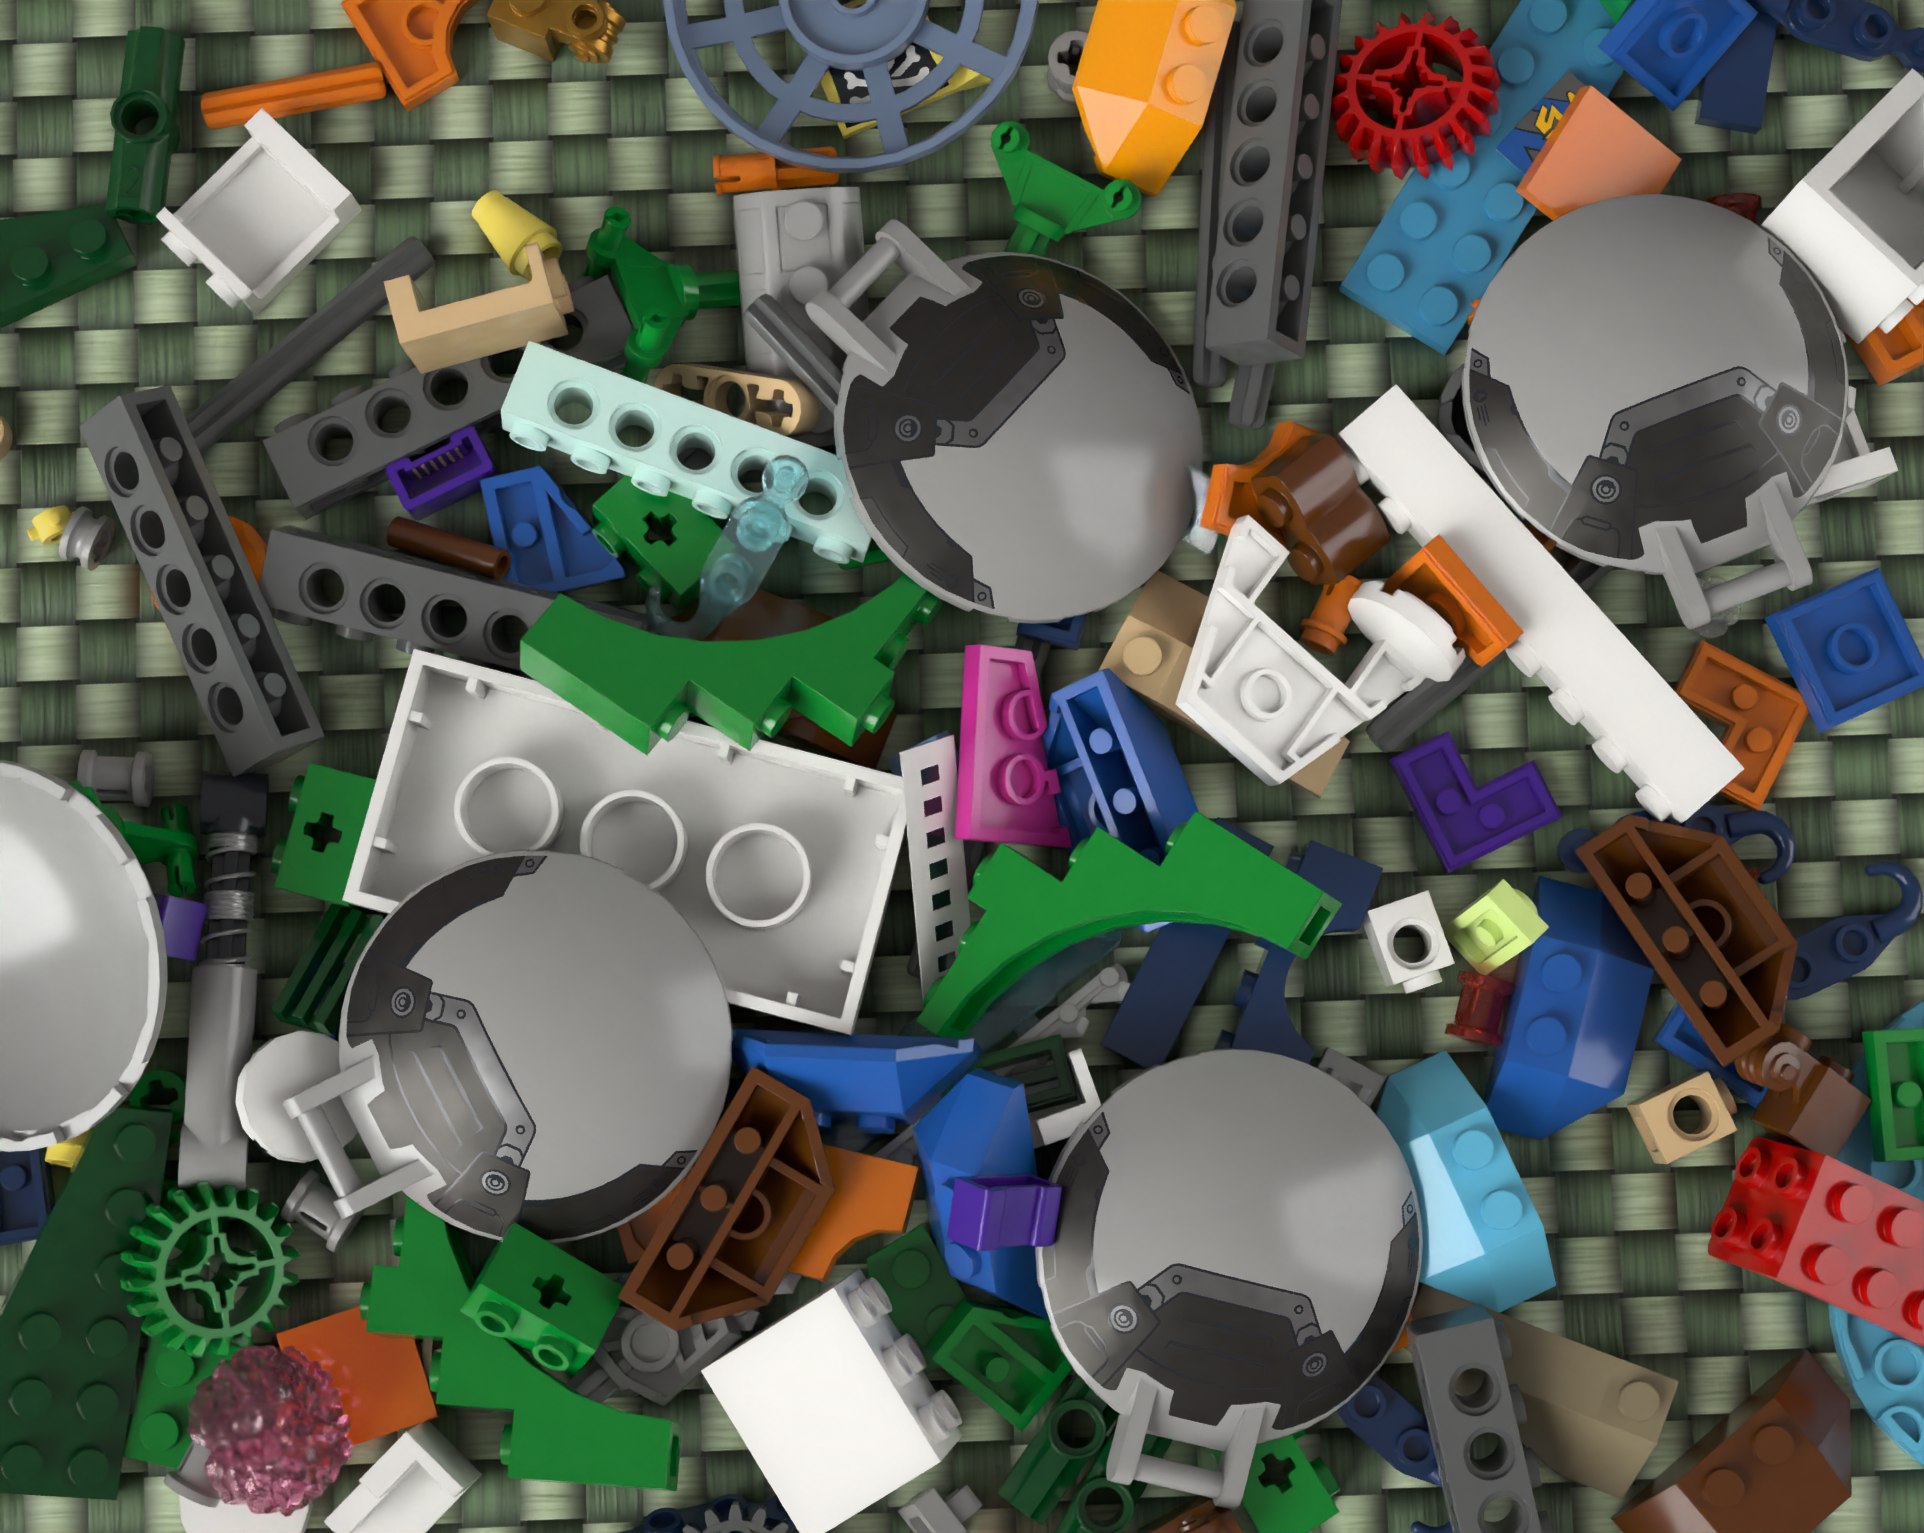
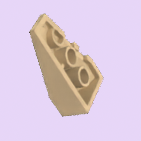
M1157 570L1146 582L1098 671L1109 668L1152 711L1224 748L1175 704L1209 597ZM1345 736L1341 737L1339 743L1285 781L1320 798L1350 741Z

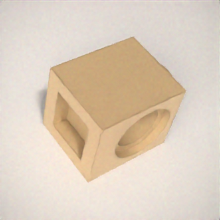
M1709 1071L1693 1072L1626 1105L1654 1163L1669 1164L1737 1131L1731 1115L1737 1113L1735 1101L1725 1083L1720 1078L1712 1080ZM1685 1096L1697 1103L1701 1113L1698 1126L1689 1133L1681 1131L1673 1119V1110L1676 1103Z

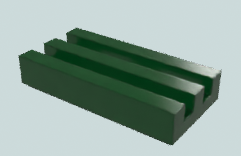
M331 904L271 1009L277 1019L286 1024L333 1036L340 1024L341 1010L347 986L355 965L369 939L385 917L373 914L371 919H369L363 911L352 909L350 913H347L342 906ZM359 934H362L355 948L353 949L350 957L348 958L346 964L343 965V961L345 960L348 952L354 944L357 936ZM329 986H331L332 989L317 1015H314Z
M1060 1034L980 1055L979 1060L966 1071L968 1074L978 1068L988 1072L1052 1054L1053 1065L1006 1078L1023 1083L1024 1088L1059 1079V1087L1025 1096L1028 1113L1078 1100ZM953 1084L944 1090L942 1097L954 1087Z

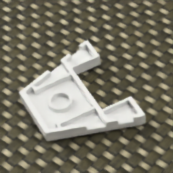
M1246 515L1237 518L1231 528L1175 704L1266 785L1274 786L1283 783L1339 743L1341 737L1362 722L1371 720L1387 708L1386 705L1404 692L1416 688L1426 677L1387 640H1381L1373 643L1349 679L1343 684L1255 605V600L1290 552L1251 516Z

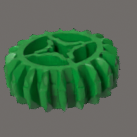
M198 1182L190 1190V1199L181 1189L172 1188L168 1190L167 1199L171 1209L167 1211L154 1203L146 1206L147 1215L154 1221V1224L149 1230L138 1225L131 1227L130 1235L142 1241L140 1250H126L121 1253V1260L137 1267V1272L128 1274L120 1280L123 1289L130 1292H140L128 1303L127 1309L129 1313L136 1317L147 1315L141 1326V1330L150 1337L162 1334L161 1345L173 1352L185 1345L186 1353L194 1358H201L208 1346L213 1354L219 1357L228 1356L232 1338L238 1345L244 1348L253 1346L254 1336L251 1327L255 1325L266 1332L275 1330L273 1320L267 1315L272 1306L284 1311L291 1308L290 1301L279 1295L282 1285L293 1286L300 1281L298 1280V1275L284 1270V1264L293 1262L301 1255L297 1248L280 1244L294 1230L287 1222H274L280 1210L279 1207L268 1200L259 1203V1191L249 1186H246V1191H239L237 1193L236 1186L225 1184L219 1190H212L208 1182ZM217 1217H234L239 1221L249 1234L254 1249L245 1251L238 1247L229 1248L226 1233L218 1228ZM188 1231V1241L184 1251L178 1257L168 1260L169 1254L177 1240ZM210 1256L224 1261V1263H220L217 1272L211 1271L214 1275L211 1280L197 1275L201 1273L204 1264L210 1265L207 1261ZM252 1277L245 1293L234 1304V1293L237 1286L244 1279ZM177 1286L183 1290L193 1288L196 1303L203 1306L204 1318L190 1319L182 1317L172 1305L166 1287Z

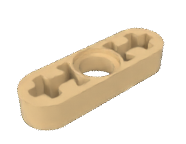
M672 364L665 367L658 374L654 384L655 388L687 400L689 399L681 396L682 384L686 388L705 390L703 400L690 401L733 416L727 406V393L731 385L737 383L745 394V407L742 414L737 418L787 437H799L808 434L815 427L820 413L819 399L801 379L702 364ZM768 400H784L788 404H793L792 416L786 412L767 411Z

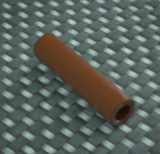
M401 516L395 517L388 527L387 543L391 547L498 581L502 580L510 569L511 554L508 550Z

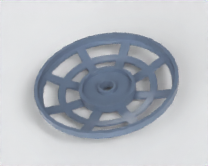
M663 0L668 35L681 70L704 106L731 133L759 152L793 166L827 173H867L902 166L937 152L969 131L994 107L1015 77L1031 42L1039 7V0H1021L1014 37L1006 56H1003L974 43L981 23L984 0H965L961 26L957 34L926 20L930 0H868L864 5L857 8L844 7L837 0H779V5L748 13H745L744 0H724L725 18L692 24L688 22L686 0ZM789 30L796 43L807 53L789 84L783 81L765 63L756 49L752 38ZM913 42L943 57L940 63L924 79L904 92L895 95L887 63L901 55ZM733 43L737 54L751 76L770 95L778 99L758 129L742 119L719 95L703 70L696 49ZM960 66L992 79L982 95L955 121L926 139L911 145L908 144L900 113L917 106L934 95L953 77ZM830 67L851 71L863 70L871 102L839 104L819 100L812 97ZM800 113L833 122L864 123L876 120L884 153L869 156H828L799 150L782 143L781 140Z

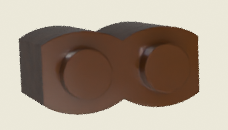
M1330 434L1303 437L1251 478L1257 496L1256 505L1258 511L1269 524L1277 527L1282 532L1285 546L1290 552L1287 560L1293 571L1312 585L1338 584L1390 541L1383 518L1371 499L1359 487V481L1351 461Z

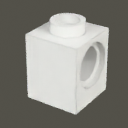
M1429 890L1367 911L1363 926L1385 987L1402 982L1405 993L1408 994L1442 982L1438 969L1455 964ZM1400 928H1412L1424 940L1425 949L1423 956L1416 963H1408L1401 960L1394 951V936Z

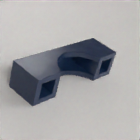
M1313 840L1304 845L1302 853L1291 850L1284 864V867L1342 903L1322 935L1354 932L1361 928L1383 871L1382 867ZM1257 936L1254 945L1263 948L1264 952L1256 973L1245 969L1238 983L1231 1005L1241 1009L1232 1033L1224 1029L1221 1030L1213 1050L1226 1048L1254 1049L1280 1054L1309 1064L1314 1048L1295 1029L1287 1012L1285 1002L1286 978L1290 966L1297 955Z

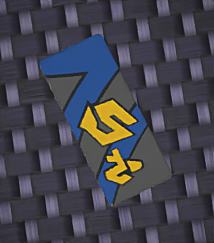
M1566 72L1496 147L1497 151L1525 175L1579 88L1585 85L1571 72Z

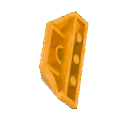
M1098 0L1073 82L1072 91L1085 132L1096 154L1093 158L1099 175L1113 181L1120 179L1131 181L1138 187L1140 192L1152 197L1160 193L1203 127L1236 14L1235 0Z

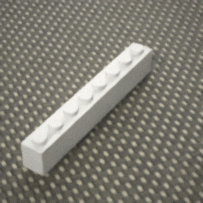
M1397 384L1338 433L1336 441L1351 461L1359 481V487L1365 483L1381 501L1377 505V509L1383 519L1399 534H1403L1407 530L1422 547L1438 534L1444 539L1523 630L1524 633L1505 649L1511 661L1528 677L1537 674L1553 693L1548 698L1555 710L1571 725H1576L1580 722L1596 739V742L1592 744L1596 755L1613 772L1618 774L1624 770L1640 788L1635 793L1636 798L1652 817L1659 822L1667 818L1673 825L1682 823L1745 769Z

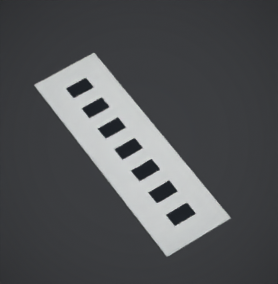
M954 734L900 752L923 1001L929 987L940 976L946 975L959 955L958 945L960 939L971 925L969 901L966 898L968 896L964 844L963 840L955 839L958 776Z

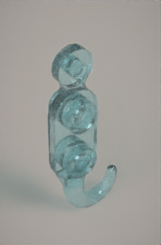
M780 455L773 458L766 465L762 475L764 492L757 497H750L741 501L734 509L703 566L699 608L692 619L686 622H677L666 617L660 607L661 589L657 586L649 589L645 600L646 616L653 629L660 635L699 641L706 638L717 628L724 617L752 598L786 539L789 522L788 516L785 513V505L799 499L805 493L808 486L809 473L803 462L790 455Z

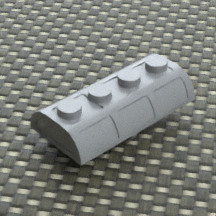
M808 188L764 191L733 196L746 371L800 379L744 318L745 310L763 294L771 295L842 371L847 354L810 319L805 306L819 291L828 292L865 255L860 188ZM867 290L848 308L861 322L869 316ZM768 400L767 411L786 412L792 416L793 404H788L784 400ZM819 400L820 413L815 427L804 436L789 438L814 447L835 445L834 415Z

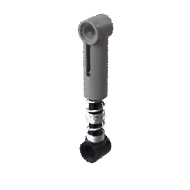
M203 771L200 834L206 835L208 839L206 848L211 852L205 858L211 864V878L204 884V887L209 892L203 895L205 898L203 900L204 904H208L204 922L208 924L207 936L203 937L200 941L206 948V960L200 962V966L193 967L191 975L185 1110L179 1152V1189L191 1190L198 1182L206 1181L212 1190H219L227 1184L236 1186L237 1191H246L249 1136L242 1128L235 1101L238 1077L244 1065L252 1057L253 1035L255 1032L258 970L245 965V961L252 958L246 954L247 933L253 931L251 927L247 926V923L254 920L252 916L254 915L253 906H255L253 903L255 895L249 892L250 876L257 874L251 870V855H255L258 852L256 850L258 848L256 845L258 843L257 840L261 837H266L269 774L245 773L233 777L231 772Z

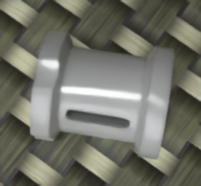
M1078 30L1065 32L1057 37L1050 46L1048 54L1049 68L1047 72L1048 87L1064 103L1076 104L1071 89L1075 76L1069 75V61H1080L1088 35L1087 32ZM1079 45V48H1073V46Z
M85 749L80 755L77 780L80 781L83 787H92L99 800L133 801L135 806L149 807L154 791L153 757L151 753L138 751L135 757L99 756L95 749Z
M311 1169L304 1175L287 1199L280 1216L281 1219L288 1223L296 1220L327 1240L326 1248L336 1253L356 1228L365 1209L342 1219L333 1203L334 1200L338 1199L336 1192L320 1182V1174Z
M195 1421L190 1430L194 1438L176 1471H169L163 1481L166 1486L179 1495L200 1505L215 1508L222 1498L218 1492L219 1487L235 1457L244 1456L248 1446L240 1438L220 1427L204 1421Z

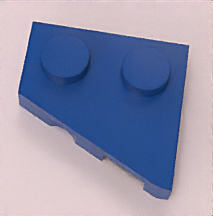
M537 466L480 480L494 546L508 550L511 554L510 569L503 578L504 580L527 584L555 593H565L630 578L628 568L619 557H613L595 538L592 532L594 526L546 467Z

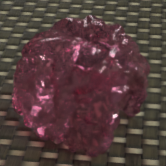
M250 1345L234 1353L231 1360H221L217 1364L218 1367L213 1370V1375L198 1383L196 1386L197 1392L192 1396L188 1404L191 1414L187 1431L192 1442L212 1451L204 1465V1470L214 1490L221 1493V1499L224 1504L246 1505L250 1512L255 1514H271L279 1511L287 1517L291 1516L295 1510L307 1506L309 1499L312 1500L322 1496L329 1483L336 1481L341 1466L351 1457L350 1450L353 1445L352 1441L347 1438L351 1421L342 1409L343 1404L340 1400L342 1392L331 1386L333 1382L332 1374L327 1370H322L319 1361H309L302 1350L298 1351L294 1345L284 1347L282 1352H278L274 1345L262 1347Z

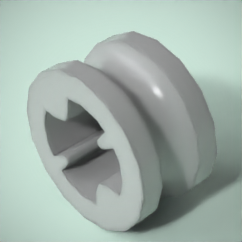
M84 506L78 508L72 514L63 531L59 544V557L69 562L75 558H80L83 568L90 571L96 569L103 561L111 545L115 531V521L105 515L99 519H94L92 510Z

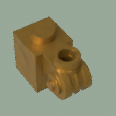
M493 0L487 13L497 40L553 62L562 43L569 44L568 48L575 53L574 58L580 62L609 63L614 52L612 47L617 45L619 40L617 35L622 33L626 24V20L612 8V5L603 0H598V2L594 0Z

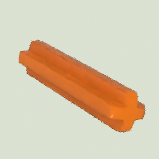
M370 62L207 92L200 97V107L204 122L210 129L215 130L246 124L261 108L274 119L378 100L386 96L387 87L385 76L379 63Z

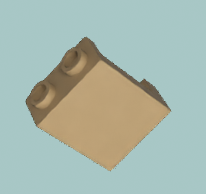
M538 242L525 245L532 272V280L530 282L430 309V306L409 275L383 281L400 345L422 374L523 347L528 344V341L537 343L569 334L564 314L575 312L565 274L561 272L557 257L546 260Z

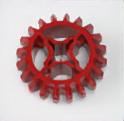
M1426 10L1418 24H1411L1410 18L1401 12L1398 26L1389 30L1387 26L1377 21L1375 38L1368 40L1356 35L1354 47L1357 55H1340L1339 67L1342 74L1334 76V98H1332L1330 112L1333 120L1336 121L1335 130L1341 142H1344L1345 145L1348 144L1353 158L1358 162L1367 159L1370 168L1378 175L1391 165L1394 175L1403 180L1410 167L1417 166L1420 175L1428 179L1431 172L1430 164L1439 161L1442 162L1443 166L1452 171L1455 164L1452 154L1459 150L1474 156L1476 146L1472 136H1489L1491 124L1488 117L1498 114L1500 103L1496 92L1499 91L1501 84L1497 70L1493 69L1494 60L1491 51L1485 45L1481 46L1479 37L1472 28L1461 31L1459 23L1451 15L1437 26L1435 16L1431 15L1428 10ZM1433 63L1442 64L1453 69L1463 78V82L1449 81L1447 75L1434 73ZM1367 109H1380L1382 115L1394 117L1396 128L1392 129L1376 123L1368 117Z

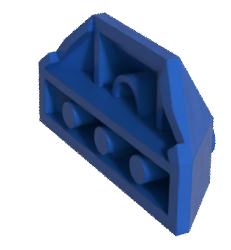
M1109 668L1102 669L1051 693L1048 709L1051 711L1044 732L1043 746L1048 769H1056L1061 792L1054 794L1060 826H1068L1072 848H1067L1069 856H1071L1076 846L1083 839L1091 837L1095 829L1099 827L1160 866L1167 856L1165 854V846L1172 832L1182 822L1189 821L1195 811H1199L1163 721ZM1160 922L1136 927L1148 933L1173 922Z
M1539 876L1532 902L1536 906L1538 916L1549 928L1533 944L1519 953L1483 1102L1486 1104L1497 1129L1542 1140L1624 1094L1654 968L1602 892Z
M732 1028L733 1061L746 1076L752 1066H755L811 1099L819 1131L830 1130L831 1121L856 1122V1130L875 1134L894 1133L895 1124H915L943 1098L942 1093L951 1084L955 1086L967 1074L966 1071L983 1054V1050L974 1038L851 1034L850 1036L843 1033Z
M976 1068L966 1074L913 1127L920 1169L922 1170L921 1176L932 1240L951 1277L1008 1305L1049 1320L1042 1289L1038 1286L1035 1246L999 1247L998 1250L979 1251L946 1237L955 1177L1018 1173L1038 1176L1024 1084Z

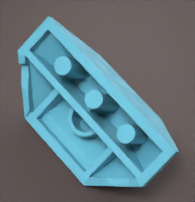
M1441 1051L1387 1076L1375 1114L1384 1123L1397 1143L1409 1168L1417 1192L1423 1239L1419 1282L1477 1305L1481 1304L1483 1307L1499 1313L1555 1287L1556 1281L1544 1226L1486 1104L1447 1051Z

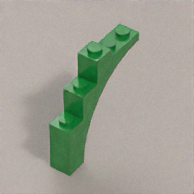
M903 573L891 586L855 610L808 630L760 640L705 642L657 635L605 618L560 593L520 640V670L645 755L651 752L661 738L667 742L671 741L686 723L690 712L748 751H751L764 733L770 738L774 737L787 721L792 709H795L852 747L865 729L874 734L889 716L895 704V701L889 697L895 674L892 670L902 659L910 644V640L906 636L917 622L927 626L940 610L944 600L922 588Z
M1197 811L1193 813L1189 821L1182 822L1172 832L1165 846V854L1167 856L1160 866L1099 827L1095 829L1091 837L1083 839L1072 852L1068 862L1069 872L1064 880L1024 854L1001 843L996 852L986 856L977 867L973 877L974 886L966 897L986 910L981 920L971 924L964 932L958 945L959 955L946 975L940 976L929 987L923 1001L925 1008L918 1017L917 1022L937 1036L943 1038H965L990 1004L1027 971L1070 945L1119 928L1160 922L1218 925L1262 937L1306 960L1342 903Z
M407 1196L405 1217H398L393 1232V1252L395 1256H400L399 1267L373 1265L372 1281H365L361 1290L360 1316L362 1320H367L366 1332L381 1337L443 1341L442 1352H435L432 1357L429 1373L430 1389L432 1392H437L436 1404L458 1409L514 1412L513 1424H505L500 1443V1460L502 1464L508 1465V1478L526 1481L677 1491L683 1424L667 1419L622 1412L589 1399L545 1371L519 1345L505 1337H496L483 1331L474 1319L460 1312L463 1303L476 1282L475 1275L463 1248L460 1228L428 1212Z

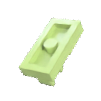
M1504 879L1456 914L1442 927L1446 939L1482 977H1485L1533 944L1549 928L1538 916L1536 906L1531 899L1523 892L1513 889Z

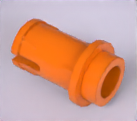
M1347 575L1338 584H1324L1321 595L1309 619H1302L1299 624L1303 630L1300 641L1305 646L1329 656H1334L1338 647L1346 646L1348 639L1344 633L1351 620L1347 606L1363 582L1351 575Z

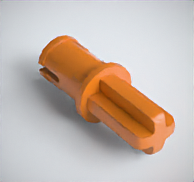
M831 146L799 149L828 156H838L836 149ZM762 152L722 156L721 154H715L713 156L714 178H718V182H715L717 195L770 189L778 191L781 188L829 185L839 181L840 173H827L793 166Z

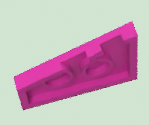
M982 644L965 646L955 839L1047 848H1072L1068 826H1060L1054 794L1061 792L1056 769H1048L1041 735L1047 728V722L1032 651Z

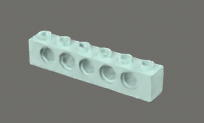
M528 341L501 408L502 428L510 432L509 437L517 444L535 451H545L547 446L568 453L571 455L570 460L574 464L590 472L605 474L608 469L632 477L631 483L635 487L656 496H667L668 491L692 499V506L695 509L715 518L727 519L729 514L754 522L752 528L768 538L778 541H788L790 536L813 544V551L827 560L847 564L851 558L861 563L864 562L872 537L865 529L852 505L850 498L853 496V493L847 481L842 460H837V455ZM579 403L586 406L592 414L585 422L574 425L563 422L557 416V412L566 404ZM638 425L647 429L652 438L643 446L630 447L623 444L617 435L627 426ZM688 448H701L709 453L713 461L706 468L692 470L680 463L678 455ZM760 470L771 478L773 485L766 491L755 493L746 490L740 484L738 478L746 471ZM819 492L830 499L833 509L823 515H813L801 507L799 499L807 493Z

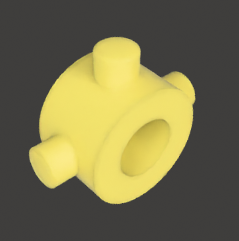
M62 505L38 514L32 520L34 527L27 529L31 541L40 539L45 546L60 543L67 522L75 511L70 513L68 506Z

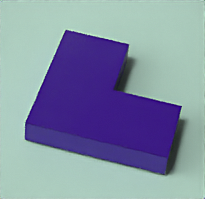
M1448 731L1389 760L1445 874L1563 817L1534 760L1476 787Z

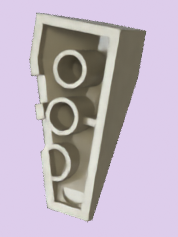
M1420 1283L1410 1314L1412 1319L1416 1320L1477 1304ZM1485 1308L1493 1317L1494 1322L1499 1320L1504 1322L1510 1339L1513 1357L1510 1360L1503 1361L1508 1385H1518L1526 1409L1527 1423L1518 1425L1521 1443L1526 1448L1531 1447L1534 1454L1560 1476L1623 1499L1659 1441L1679 1381ZM1409 1345L1403 1347L1411 1354ZM1471 1368L1463 1371L1457 1377L1454 1389L1462 1396L1475 1393L1483 1383V1370Z

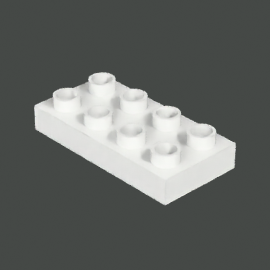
M414 649L342 900L360 907L390 914L403 899L422 884L448 869L476 858L494 853L528 849L563 853L572 852L592 857L621 868L624 873L639 880L655 893H660L685 917L701 938L714 961L724 986L728 1004L851 1036L856 1026L907 834L902 777L760 739L751 751H748L716 728L691 721H686L682 729L671 741L667 742L661 738L651 752L645 755L538 681Z

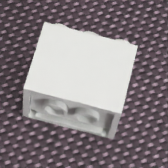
M1913 68L1795 186L1759 226L1789 249L1809 271L1823 292L1834 314L1837 325L1857 344L1864 340L1877 326L1885 334H1888L1914 307L1906 298L1911 300L1916 306L1924 299V78Z
M860 1268L731 1348L701 1370L799 1533H826L940 1463L963 1436L957 1427L962 1424V1419L956 1405L944 1390L936 1393L923 1372V1369L927 1367V1362L919 1345L909 1334L906 1333L901 1336L888 1315L892 1311V1304L885 1290L875 1278L871 1277L867 1280Z

